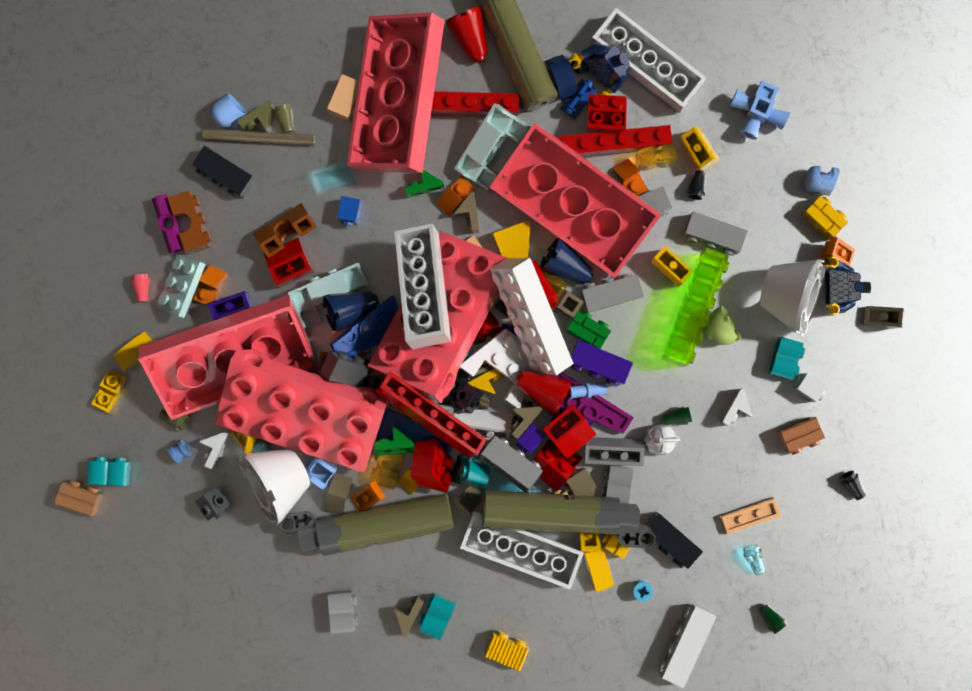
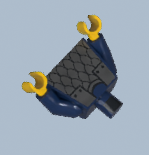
M595 43L581 51V54L575 53L570 58L569 63L577 61L573 65V69L579 68L581 61L584 59V62L602 84L609 88L608 90H602L599 95H611L617 92L626 82L628 76L627 69L630 67L629 57L626 53H621L615 45L606 46Z
M836 256L826 257L829 260V265H825V268L833 269L825 270V307H829L831 311L827 316H834L845 313L853 308L856 301L861 300V293H870L871 283L861 282V275L855 272L854 268L839 261Z

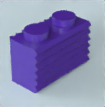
M242 291L208 303L213 320H217L253 307L249 293Z
M530 424L517 439L518 444L516 446L525 454L527 451L532 453L546 435L534 424Z

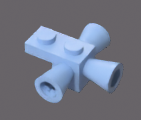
M761 81L753 100L739 89L736 90L729 107L747 110L745 117L748 120L739 131L741 135L756 140L760 123L763 124L766 120L779 129H783L790 112L772 108L779 90L778 87Z

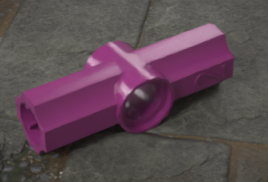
M158 195L152 198V202L168 253L181 252L184 248L179 236L181 233L179 222L173 216L167 198L169 195ZM167 220H172L170 228H165Z

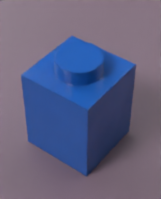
M341 196L337 215L341 225L352 227L353 224L358 225L362 205L360 199Z

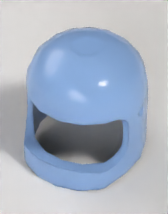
M226 93L214 102L210 108L213 120L222 127H229L234 120L247 115L244 107L229 93Z
M820 166L810 167L804 178L806 190L830 196L839 176V168L832 167L829 173L823 174L820 173Z
M313 456L305 466L309 480L319 488L325 489L329 479L337 470V464Z

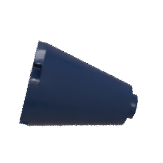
M556 238L547 249L549 252L546 257L543 256L539 265L543 273L581 285L590 283L594 277V273H592L593 268L560 238Z
M371 291L327 294L322 299L323 308H327V321L335 332L341 331L363 318L379 305L377 295Z

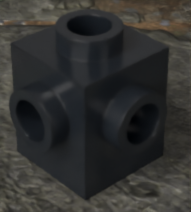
M461 381L458 388L454 389L450 401L455 404L454 408L460 412L465 413L468 411L473 413L479 407L483 393L478 388Z

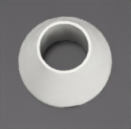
M821 259L773 265L770 267L762 287L761 307L801 336L807 331L814 316L811 313L820 298L825 275V265L821 264V262L824 263V260Z
M292 449L242 453L238 456L241 473L244 479H248L251 486L249 491L257 505L270 522L276 521L275 525L279 524L310 486L308 474L301 460Z

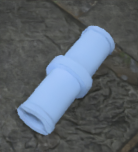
M606 382L591 385L590 383H584L582 386H570L567 394L569 399L578 397L591 398L595 395L608 394V386Z

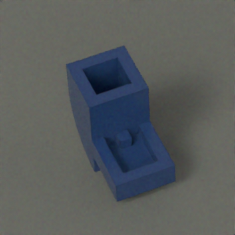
M562 54L546 60V67L552 76L553 84L560 100L578 94L576 80L568 59H565Z

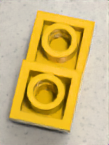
M144 331L124 345L112 357L123 372L140 362L138 360L139 347L153 341Z
M109 369L99 386L101 388L91 405L110 414L127 378Z
M601 546V552H584L587 569L590 572L595 592L614 587L603 547Z

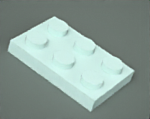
M177 254L156 307L185 318L206 264Z

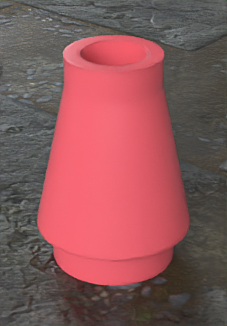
M148 274L132 275L131 283L137 302L148 301L150 284Z

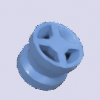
M182 439L177 441L175 446L168 447L170 456L178 464L182 462L184 457L192 455L189 447Z

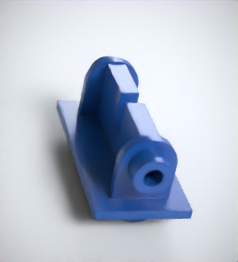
M581 79L577 84L578 94L569 96L560 110L575 120L586 106L588 95L594 94L597 90L592 86L593 83L588 79L586 81Z

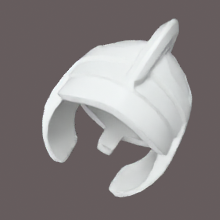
M655 424L645 430L646 438H644V442L647 445L645 449L655 455H667L674 449L676 443L681 440L665 424Z

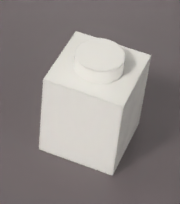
M803 373L793 390L811 402H817L818 400L821 401L825 396L827 385L809 373Z

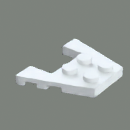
M503 329L485 343L483 347L463 361L460 369L474 377L484 361L514 382L503 400L515 408H521L525 393L516 387L518 383L515 382V379L520 371L524 372L525 369L531 371L528 358L522 350L520 339L507 329Z

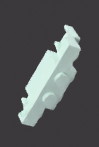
M494 103L484 121L477 127L475 136L467 143V148L454 169L487 191H491L490 186L498 176V173L489 167L508 136L520 143L531 126L519 117L512 115L502 106Z
M359 262L340 271H337V269L331 270L326 273L327 276L321 279L320 277L312 278L309 280V284L288 292L304 329L322 322L317 308L323 306V296L327 294L371 291Z

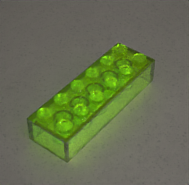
M709 248L700 253L661 357L662 360L680 367L689 366L690 363H693L696 356L694 352L695 347L700 345L703 337L700 333L702 328L707 326L710 318L707 314L710 309H713L716 302L714 295L716 291L721 289L723 280H721L722 274L728 270L730 262H727L729 256Z

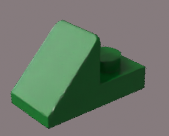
M423 170L421 173L423 183H419V181L408 184L409 187L405 188L407 197L411 198L444 189V183Z
M393 427V441L381 439L378 442H374L375 456L414 453V443Z

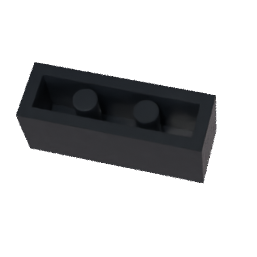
M205 145L192 163L196 168V173L204 178L206 175L211 177L213 184L220 188L222 185L228 188L227 192L236 198L238 195L244 198L256 180L252 175Z
M656 512L645 524L651 528L655 535L656 542L660 545L658 549L666 556L670 553L674 557L673 562L680 568L684 566L689 569L703 553L698 546L660 513ZM646 533L643 536L648 538L650 534Z

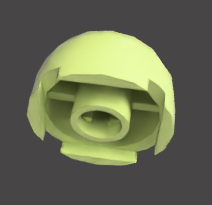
M723 306L718 307L709 314L706 320L707 329L705 330L709 340L714 339L718 344L730 345L741 339L739 331H734L735 323Z

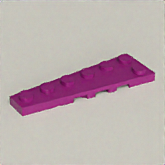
M560 372L558 375H550L570 381L571 387L582 386L581 383L563 372ZM567 394L561 405L562 408L566 409L571 404H574L585 418L624 434L634 418L599 395L592 396L591 398L578 397L569 399Z

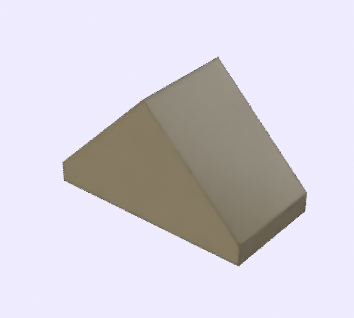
M334 474L327 492L324 511L338 515L344 514L354 478Z

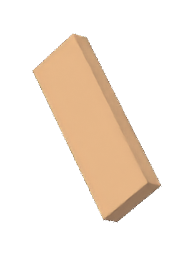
M772 497L720 515L719 517L724 532L727 535L780 517L781 514L775 498Z

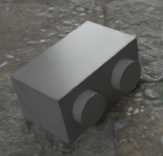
M329 351L320 372L330 381L361 387L370 368L364 362L365 359L358 355L351 357L343 351H338V353Z

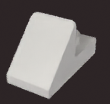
M742 388L736 390L719 421L725 426H729L730 423L734 424L738 417L737 411L752 417L745 390Z
M223 432L199 441L212 448V451L209 450L205 456V467L210 469L216 468L231 436L230 432Z

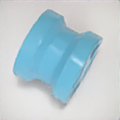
M644 580L636 581L632 586V593L639 601H648L653 595L652 587Z

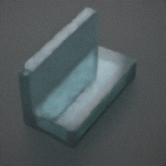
M347 161L311 171L319 194L356 183L352 168L347 167Z

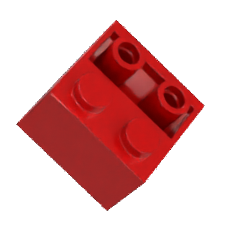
M589 94L586 106L587 129L626 131L627 96Z
M299 237L283 244L285 248L270 258L264 253L268 269L276 286L279 288L314 273Z
M571 404L542 428L566 459L597 435L574 404Z
M436 439L415 442L410 477L419 486L444 493L448 492L449 484L451 483V467H453L452 457Z
M548 439L532 460L537 462L541 466L540 469L543 470L539 478L554 491H557L569 479L583 457L575 452L566 459L554 443Z

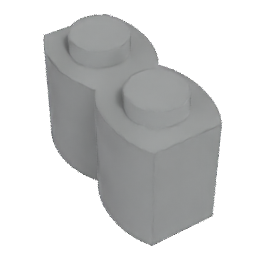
M609 465L608 468H605L604 479L607 481L606 487H602L601 496L618 497L620 503H629L633 468Z
M352 590L329 592L327 596L331 634L354 632L355 626H358V614L354 615V607H357L356 595H352Z

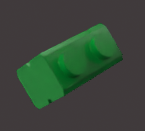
M584 310L582 312L578 311L565 332L582 342L601 349L611 332L608 329L609 325L601 320L598 322L591 319L592 315Z

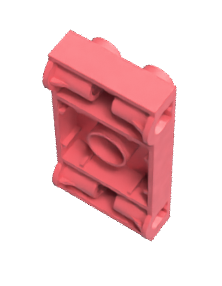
M441 231L439 233L451 342L412 349L405 341L401 303L368 364V367L374 373L383 377L391 371L425 396L442 403L443 399L453 388L461 364L497 296L500 295L499 289L492 279L490 268L507 258Z
M237 349L230 360L215 425L364 473L388 402L373 392L375 389L369 387L356 388L330 381L326 377L271 360L262 352Z

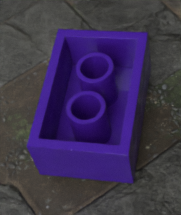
M580 340L576 342L571 353L573 361L571 369L578 372L585 370L589 372L588 376L597 380L602 377L606 379L607 384L614 387L625 384L633 365L631 361Z

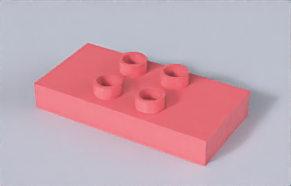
M434 13L369 16L347 167L360 172H423L445 20Z
M537 123L532 125L490 186L496 193L614 278L662 215L658 210Z
M290 295L140 346L138 360L171 420L220 403L230 360L237 349L256 350L264 353L271 360L307 372L318 369L316 355Z

